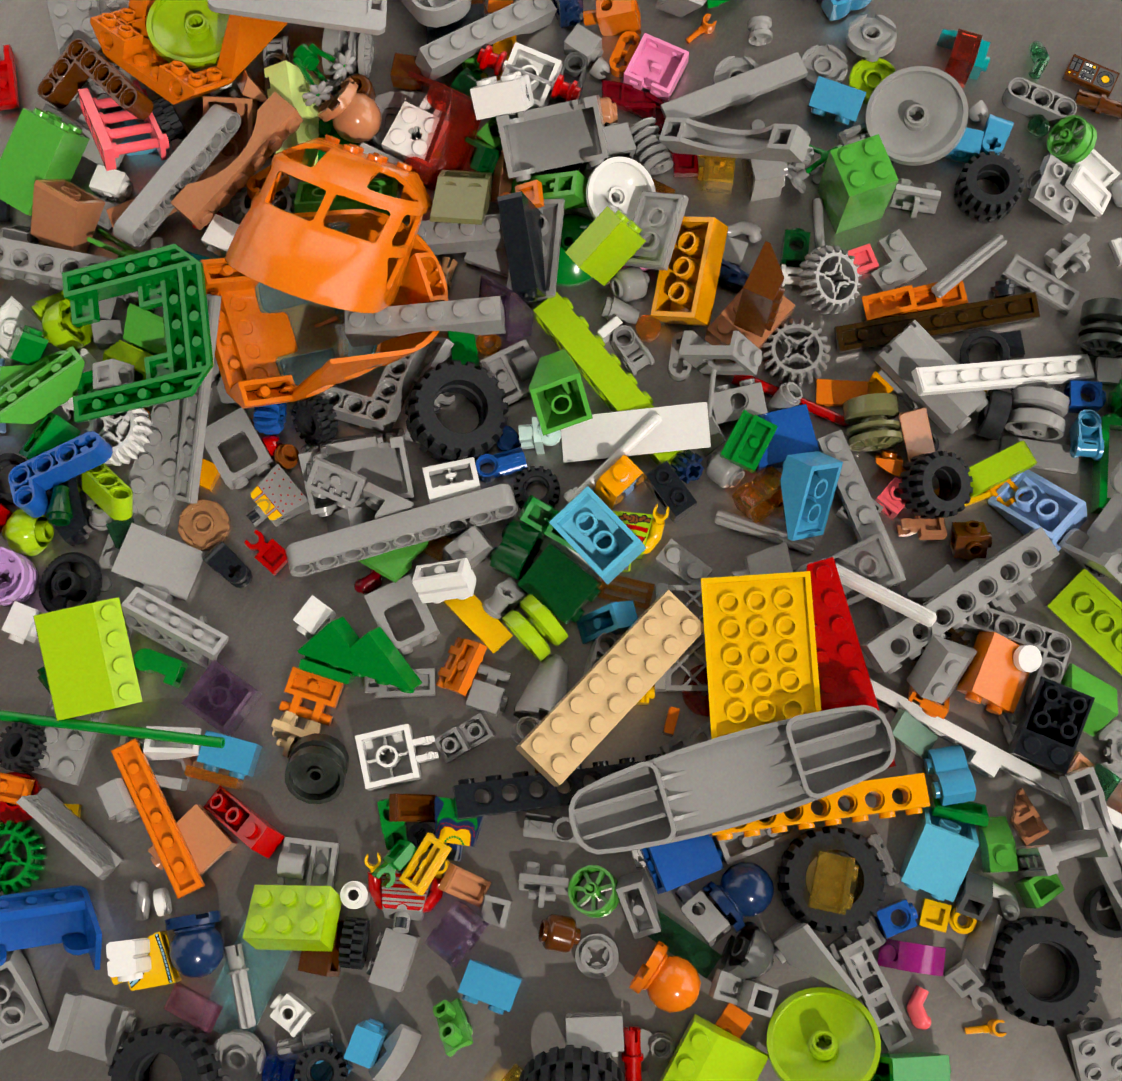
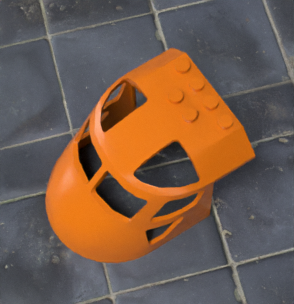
M325 135V138H315L275 154L261 191L257 192L252 199L251 208L241 221L225 256V261L238 272L264 285L333 308L359 313H378L395 303L423 214L431 212L433 204L419 174L411 171V165L399 161L397 165L387 162V156L375 152L373 154L363 153L364 148L351 143L349 145L339 144L340 139L330 135ZM318 150L326 152L314 166ZM282 172L326 191L324 199L312 221L272 205ZM380 172L397 179L404 185L401 197L395 198L370 190L367 186ZM336 195L345 196L390 212L388 220L373 242L324 226V219ZM410 215V223L403 245H392V240L404 216ZM398 258L397 264L387 283L388 259Z

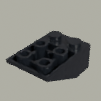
M1042 677L1015 730L1007 753L1054 774L1066 775L1095 698Z

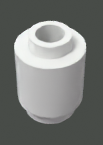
M362 881L346 883L340 892L343 905L349 909L365 907L371 899L369 886ZM352 890H356L359 894L355 901L350 896Z

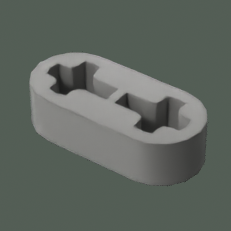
M684 332L677 333L672 340L668 374L675 381L686 380L690 375L692 367L690 363L678 355L680 350L679 343H681ZM678 359L683 360V368L687 369L682 370L681 374L676 373V369L672 368L677 367Z

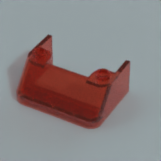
M409 71L408 77L419 84L429 87L427 100L434 109L442 113L425 160L418 157H409L403 163L411 165V171L419 174L425 188L435 192L438 175L441 170L463 171L472 146L465 141L466 136L475 138L481 119L476 120L472 97L445 84Z

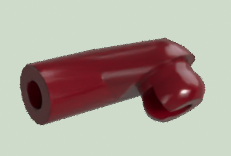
M371 569L370 574L355 581L354 588L358 593L369 594L381 586L383 575Z

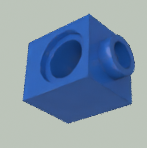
M1071 380L1063 388L1064 394L1070 400L1068 413H1080L1085 409L1098 412L1105 405L1106 392L1102 390V382ZM1081 393L1087 394L1090 402L1084 401Z
M900 899L880 907L877 914L873 915L878 929L884 938L892 937L918 926L915 920L918 918L917 911L912 903L907 902V899ZM896 909L901 911L903 915V921L897 926L891 921V913Z

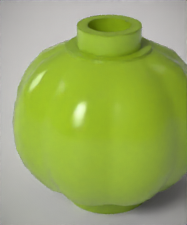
M19 508L6 521V525L2 528V536L4 540H7L8 546L14 552L24 556H36L45 550L53 539L54 528L48 523L45 515L33 518Z

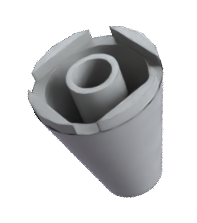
M551 654L540 663L514 708L513 717L519 721L522 717L526 716L542 720L567 694L569 666L564 662L565 659L563 657Z

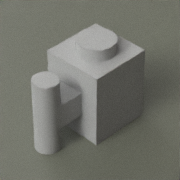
M481 663L478 673L486 675L487 679L485 682L474 679L466 706L498 717L499 711H505L509 697L505 696L506 691L504 688L496 685L498 680L508 683L511 672Z

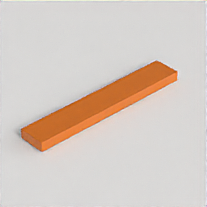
M135 738L111 750L177 898L180 899L204 887L205 884L138 739Z

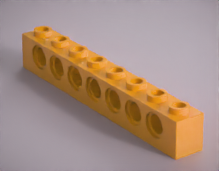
M919 773L862 781L818 799L817 801L823 806L821 815H816L812 812V802L796 807V815L793 819L787 818L783 812L770 816L766 823L757 820L709 834V837L716 836L717 841L733 839L734 833L743 832L744 837L761 835L760 830L771 829V834L787 832V826L798 825V830L815 828L814 823L825 821V826L842 824L841 819L852 818V823L868 821V815L878 814L879 819L896 817V811L904 810L906 815L923 813L922 808L930 806L925 774ZM895 789L899 790L903 795L901 804L895 803L892 798V793ZM867 793L873 794L876 798L874 808L869 807L865 802ZM840 797L847 798L850 803L847 812L842 811L838 806Z

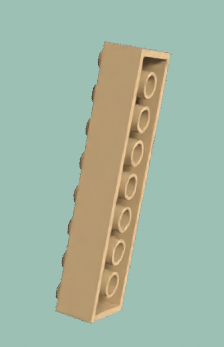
M667 590L652 603L515 749L554 787L561 785L704 632V624L670 590Z

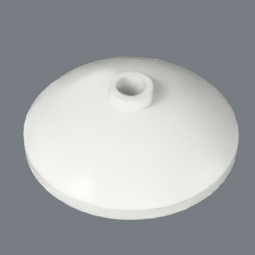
M613 157L603 161L592 171L586 187L587 205L594 219L608 206L615 213L619 209L630 220H633L642 191L656 192L655 185L648 171L640 163L627 157ZM612 194L616 197L615 202L612 201Z

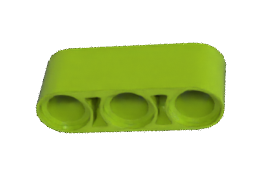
M1025 440L969 467L970 471L968 474L973 479V482H970V487H973V493L969 494L971 498L1013 478L1038 463Z
M103 463L81 474L82 490L109 517L118 521L127 520L132 517L133 491L106 464Z

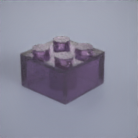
M213 660L181 704L223 734L232 737L263 693L221 663Z

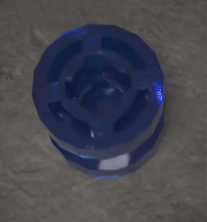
M269 1054L263 1068L262 1081H293L297 1060L290 1058L281 1060L277 1055Z

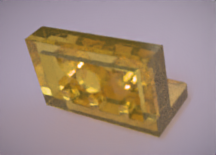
M818 851L808 907L845 915L846 910H851L853 893H850L851 882H856L859 866L855 865V858Z

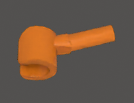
M705 14L700 27L685 39L688 44L700 34H710L714 31L717 21H714L712 24L707 23L710 20L711 14Z

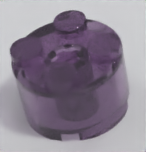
M459 900L443 916L441 923L437 928L433 929L425 944L456 969L464 959L467 951H471L478 943L479 937L487 929L489 923Z

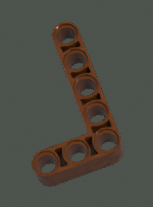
M80 38L74 39L67 46L42 79L37 89L39 97L56 108L63 109L78 93V89H81L90 77L117 104L138 119L148 118L153 111L151 99L98 50Z

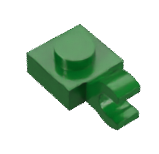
M400 839L382 859L384 863L373 871L372 876L379 879L382 874L386 873V880L381 885L385 888H390L395 882L396 870L400 871L402 868L407 867L417 848L411 842Z

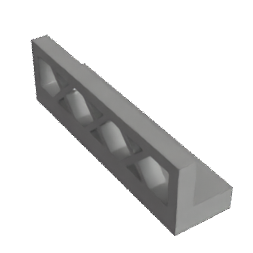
M137 586L121 604L125 625L211 672L216 667L218 654L228 642L229 636Z

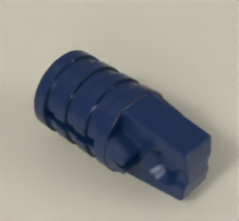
M722 258L718 282L741 291L749 274L737 265L731 264V262L725 261Z

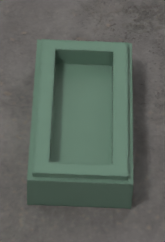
M900 708L890 723L894 738L919 758L926 759L928 750L932 749L938 736L906 710Z

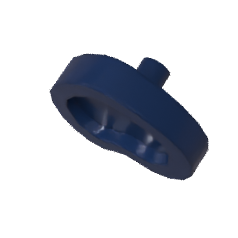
M505 426L503 434L497 441V446L502 451L520 447L521 443L518 433L512 427Z

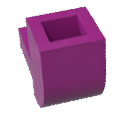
M886 938V942L879 947V966L943 976L946 948Z

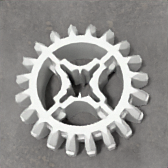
M144 408L88 420L87 422L90 426L84 432L95 431L113 448L111 458L104 464L121 466L122 463L129 464L131 458L138 459L137 453L139 451L145 452L143 446L145 443H150L147 436L153 433L149 428L153 423L148 418V412Z

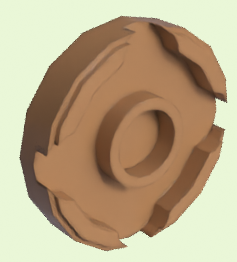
M198 500L197 503L188 504L179 517L178 532L182 540L188 546L201 551H210L219 540L224 543L231 530V520L227 511L220 504L212 500Z

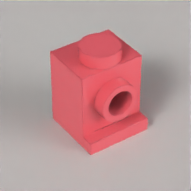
M896 476L875 500L884 507L882 512L891 520L899 514L906 503L905 499L902 500L894 496L893 492L895 490L899 494L903 493L902 489H899V483L902 482V479Z

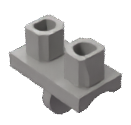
M901 178L894 189L890 207L910 210V218L914 219L918 212L935 214L941 198V191L936 189V184L926 182L922 185V188L913 187L911 180Z
M1068 233L1061 241V248L1065 250L1064 252L1060 253L1051 248L1045 253L1044 263L1051 268V275L1060 279L1068 271L1071 274H1074L1076 271L1084 274L1090 269L1088 260L1091 259V255L1087 245L1090 237L1084 233L1079 238Z
M1009 573L1004 576L1001 574L1002 578L1007 580ZM1033 578L1021 586L1015 584L1009 588L1011 593L1001 600L997 601L995 598L988 603L989 608L1009 615L1014 613L1017 609L1009 599L1015 594L1022 604L1029 602L1037 596L1030 585Z
M526 862L523 873L519 874V890L529 891L528 899L539 900L538 908H544L545 901L555 902L556 894L567 895L569 878H566L565 865H551L550 876L539 875L540 863Z

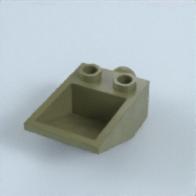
M441 170L437 179L430 222L482 225L491 204L492 173Z

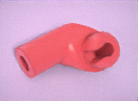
M916 985L907 1003L906 1010L911 1023L918 1029L926 1030L931 1026V1018L927 1015L923 1004L929 992Z

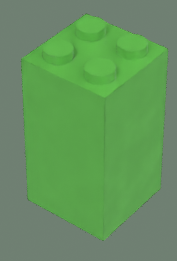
M36 107L33 111L25 108L22 109L0 158V200L29 216H32L35 181L65 179L71 182L90 138L81 134L83 130L71 123L66 124L61 121L62 117L50 111L46 113Z
M879 134L829 152L817 191L820 198H822L823 206L835 234L878 220L883 217L899 179Z

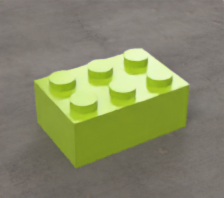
M254 885L243 939L259 950L332 952L342 904L340 895L331 886Z

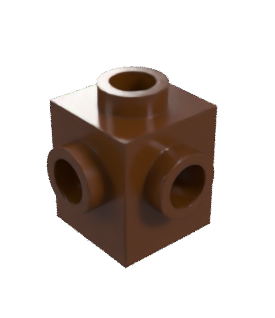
M975 520L952 522L949 545L954 558H965L968 560L986 558L987 549L992 546V534L987 531L984 522Z

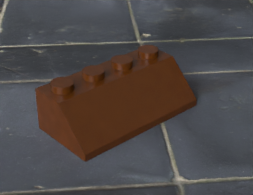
M765 241L743 287L734 322L735 326L760 337H763L765 330L771 331L786 290L782 287L785 277L772 245Z

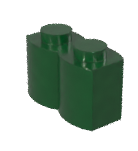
M513 519L502 531V542L491 552L490 566L520 581L530 569L533 559L543 544L545 535Z

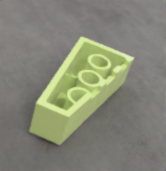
M287 60L264 68L265 77L269 78L270 89H267L268 98L276 92L296 108L303 119L298 130L291 133L283 142L281 148L276 151V154L300 143L318 138L319 116L317 114L319 112L317 110L319 107L315 103L310 106L305 105L308 99H304L302 95L310 92V89L300 69ZM310 75L313 82L319 85L320 80ZM317 153V157H316L314 166H315L316 163L318 162V153Z

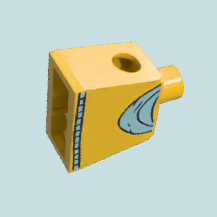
M159 931L147 937V939H150L151 952L148 955L151 956L152 969L149 972H144L142 979L128 981L131 991L182 981L179 971L173 967L169 957L170 940L167 931ZM111 977L114 985L123 983L118 982V977Z

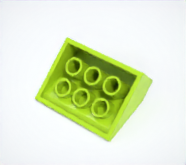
M119 597L33 616L56 721L143 702Z
M694 1013L659 1081H757L769 1057L767 1053Z

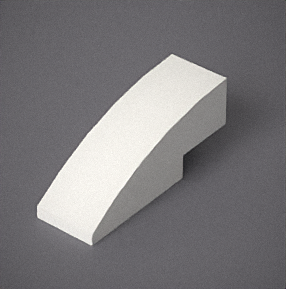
M146 727L151 729L201 735L202 731L201 728L190 727ZM121 736L119 746L135 739V737ZM136 738L148 761L187 758L199 755L200 746Z

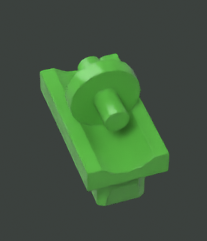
M456 998L451 1002L443 1000L433 1007L434 1016L437 1018L440 1039L443 1041L445 1053L449 1057L455 1055L456 1051L460 1048L473 1044L471 1036L473 1029L471 1024L467 1022L460 999Z

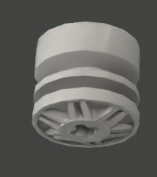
M324 28L322 51L338 58L340 53L345 56L347 50L350 49L352 52L351 56H354L356 59L350 65L353 72L349 74L353 75L359 72V74L369 78L374 61L373 35L350 32L348 35L347 31ZM322 57L324 74L334 76L337 71L333 69L334 63Z

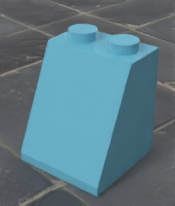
M928 806L922 808L923 813L919 814L900 869L901 882L910 889H921L929 892L935 899L941 901L946 899L954 902L979 846L975 824L933 816L931 807Z

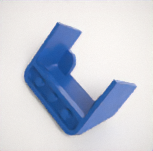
M72 885L0 896V966L6 962L7 951L62 943L65 951L72 955L89 953L94 970H100L102 931L86 888Z

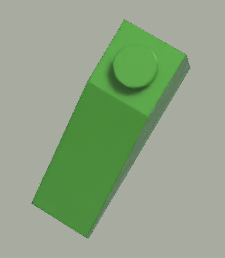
M578 170L531 176V179L516 182V178H513L511 193H515V186L538 179L542 183L543 199L563 198L565 200L564 209L588 207L586 200L588 179Z

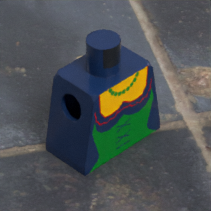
M435 796V836L452 848L446 860L461 862L463 845L475 847L485 817L456 820L454 799Z

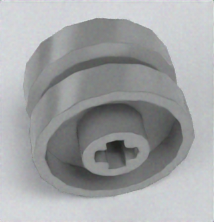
M1026 386L1013 389L1011 392L1012 410L1005 425L1008 432L1022 438L1040 441L1057 440L1064 436L1066 422L1062 417L1068 414L1070 403L1068 396L1059 391L1044 387Z

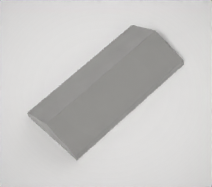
M563 198L544 199V206L538 208L541 217L546 296L540 297L534 302L553 298L556 294L565 206ZM509 272L506 297L519 299L513 293Z

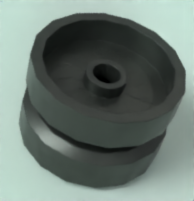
M314 733L303 736L298 740L291 750L289 762L285 770V783L289 792L298 800L308 804H323L336 798L344 787L349 766V755L345 746L338 739L327 734Z

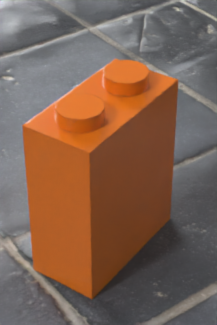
M979 631L973 646L977 654L959 681L956 690L965 694L966 700L975 704L982 703L986 705V710L992 714L1001 716L1002 712L1014 714L1030 673L1019 671L1014 665L1013 655L1020 645L996 632Z

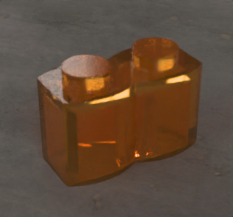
M773 466L759 472L753 481L743 484L733 493L732 498L737 509L753 523L764 520L775 508L784 505L780 481L782 473Z

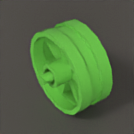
M1069 115L1061 119L1052 128L1047 139V149L1050 154L1067 165L1076 164L1083 161L1095 147L1097 131L1083 117Z
M588 865L580 868L572 876L569 883L568 896L570 902L576 910L590 918L607 916L617 907L620 901L616 892L618 880L611 872L598 865ZM599 872V875L594 883L590 877V874ZM605 875H607L611 883L601 886ZM585 878L587 883L584 887H580L581 881ZM612 889V894L608 900L605 897V891ZM577 892H584L586 895L578 902ZM589 900H591V911L582 908ZM603 900L606 904L598 909V901Z

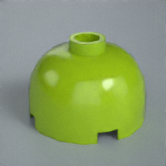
M64 299L55 302L43 314V336L49 340V343L60 350H66L72 346L77 350L92 341L91 324L81 327L72 325L70 300Z

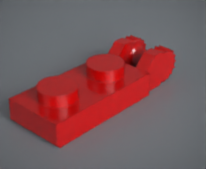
M10 44L3 45L4 60L0 61V111L20 108L14 55Z

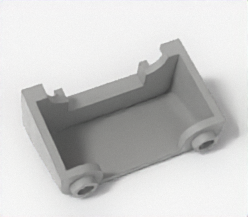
M599 95L496 117L508 177H515L516 182L531 179L530 174L582 162H589L590 166L600 165L605 161L604 158L609 157Z
M403 428L331 439L314 446L306 444L302 446L298 454L305 485L315 458L319 457L366 477L364 487L370 482L409 501L411 497H414L413 481ZM306 489L311 515L318 514L319 517L330 516L334 513L333 510L338 508L335 500L328 497L326 499L315 497L311 494V490Z
M1121 459L1110 475V484L1116 493L1086 533L1080 529H1072L1058 544L1066 553L1122 585Z

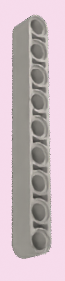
M499 484L292 543L286 548L290 574L295 577L307 576L403 547L465 531L472 526L479 527L507 519L518 511L512 488L508 484Z

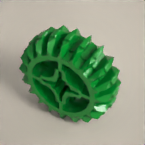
M8 820L6 825L0 822V840L11 835L9 841H6L0 849V854L12 855V859L18 860L8 862L9 860H6L5 856L0 855V892L2 891L4 895H9L12 891L21 893L23 887L30 888L32 886L30 879L38 880L40 878L36 870L45 869V866L39 863L40 860L47 858V855L40 854V850L46 848V845L42 843L37 844L42 836L40 834L33 835L34 828L32 826L25 828L24 822H18L16 825L11 820ZM21 841L24 843L26 847L27 857H25L22 854L23 844L21 843ZM17 866L24 867L17 877L7 881L9 874H12Z

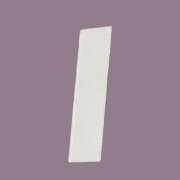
M707 402L592 414L593 418L561 429L563 462L611 457L655 414L661 416V423L627 456L711 447Z

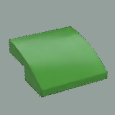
M428 541L359 560V562L396 583L412 568V560L428 547Z

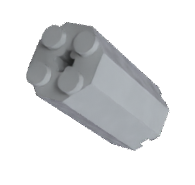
M916 320L906 326L903 332L894 337L874 357L875 362L920 408L926 407L929 418L944 433L949 432L953 434L957 429L961 430L971 421L970 416L979 412L989 403L986 399L987 394L983 390L918 396L911 371L918 367L956 365L957 363Z

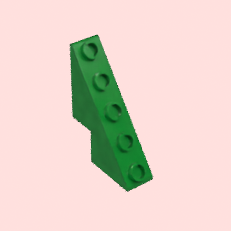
M340 617L331 621L297 650L299 654L305 655V658L310 661H322L328 663V666L331 668L349 670L354 676L369 677L375 679V682L378 684L399 687L398 689L404 693H414L415 688L422 684V681L381 627L369 631L360 639L346 619Z

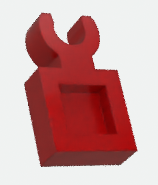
M255 530L254 533L259 537V541L256 544H251L248 540H245L244 543L250 550L259 551L254 558L275 576L288 563L286 550L273 538L266 543L265 536L260 531Z

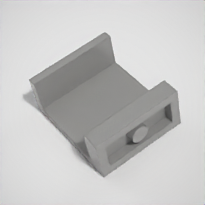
M75 991L65 993L48 1049L56 1052L67 1050L107 1062V1067L114 1065L116 1062L113 1060L115 1052L123 1048L122 1043L135 1028L137 1018L134 1017L136 1009Z

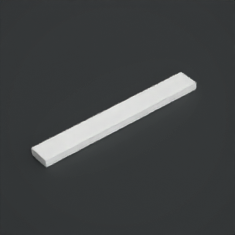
M1088 354L918 367L911 371L918 396L1069 383L1071 380L1091 381L1095 378Z

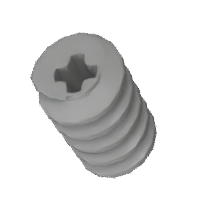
M653 117L645 118L630 128L636 146L635 153L639 157L638 161L651 176L670 170L674 164L673 161H667L670 158V153L664 152L667 147L659 141L660 134L658 133L660 129L658 126H653L656 123V119Z

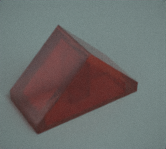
M960 28L956 34L944 72L952 76L958 83L966 85L975 64L983 35Z

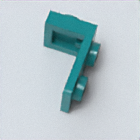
M942 29L937 46L974 56L967 78L977 80L981 71L986 72L989 65L990 57H987L990 42L980 37L960 34L955 30Z

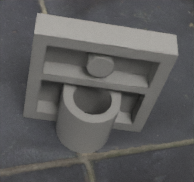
M1052 154L1044 156L1040 168L1035 170L1026 182V187L1031 190L1028 200L1063 225L1069 224L1079 203V199L1065 187L1073 169Z
M526 339L481 360L480 364L488 370L486 374L488 377L492 378L495 376L499 381L497 388L504 389L506 397L503 399V402H507L509 405L530 395L529 386L539 360L534 351L529 347Z
M285 837L283 851L280 853L277 865V885L331 886L333 888L340 843Z
M1098 1017L1083 1019L1079 1023L1080 1030L1067 1035L1077 1080L1105 1081L1122 1075V1019L1118 1017L1106 1022Z

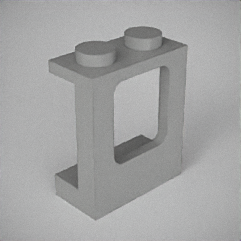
M684 331L678 354L702 374L711 375L713 367L716 368V375H757L758 367L762 361V351L739 331H733L730 345H710L694 331ZM731 359L737 363H715V360Z
M242 407L208 425L205 433L204 446L230 490L243 488L249 483L248 480L257 475L258 477L264 476L272 470V467L276 466L253 426L249 415ZM244 432L258 455V459L256 462L233 473L230 471L218 446L238 433Z
M412 573L399 579L396 583L392 582L364 596L377 626L383 629L402 656L413 651L412 647L420 643L425 646L436 641V636L441 634L427 604H422L418 592H416L412 584ZM407 599H411L419 612L425 629L399 642L395 639L385 617V611Z

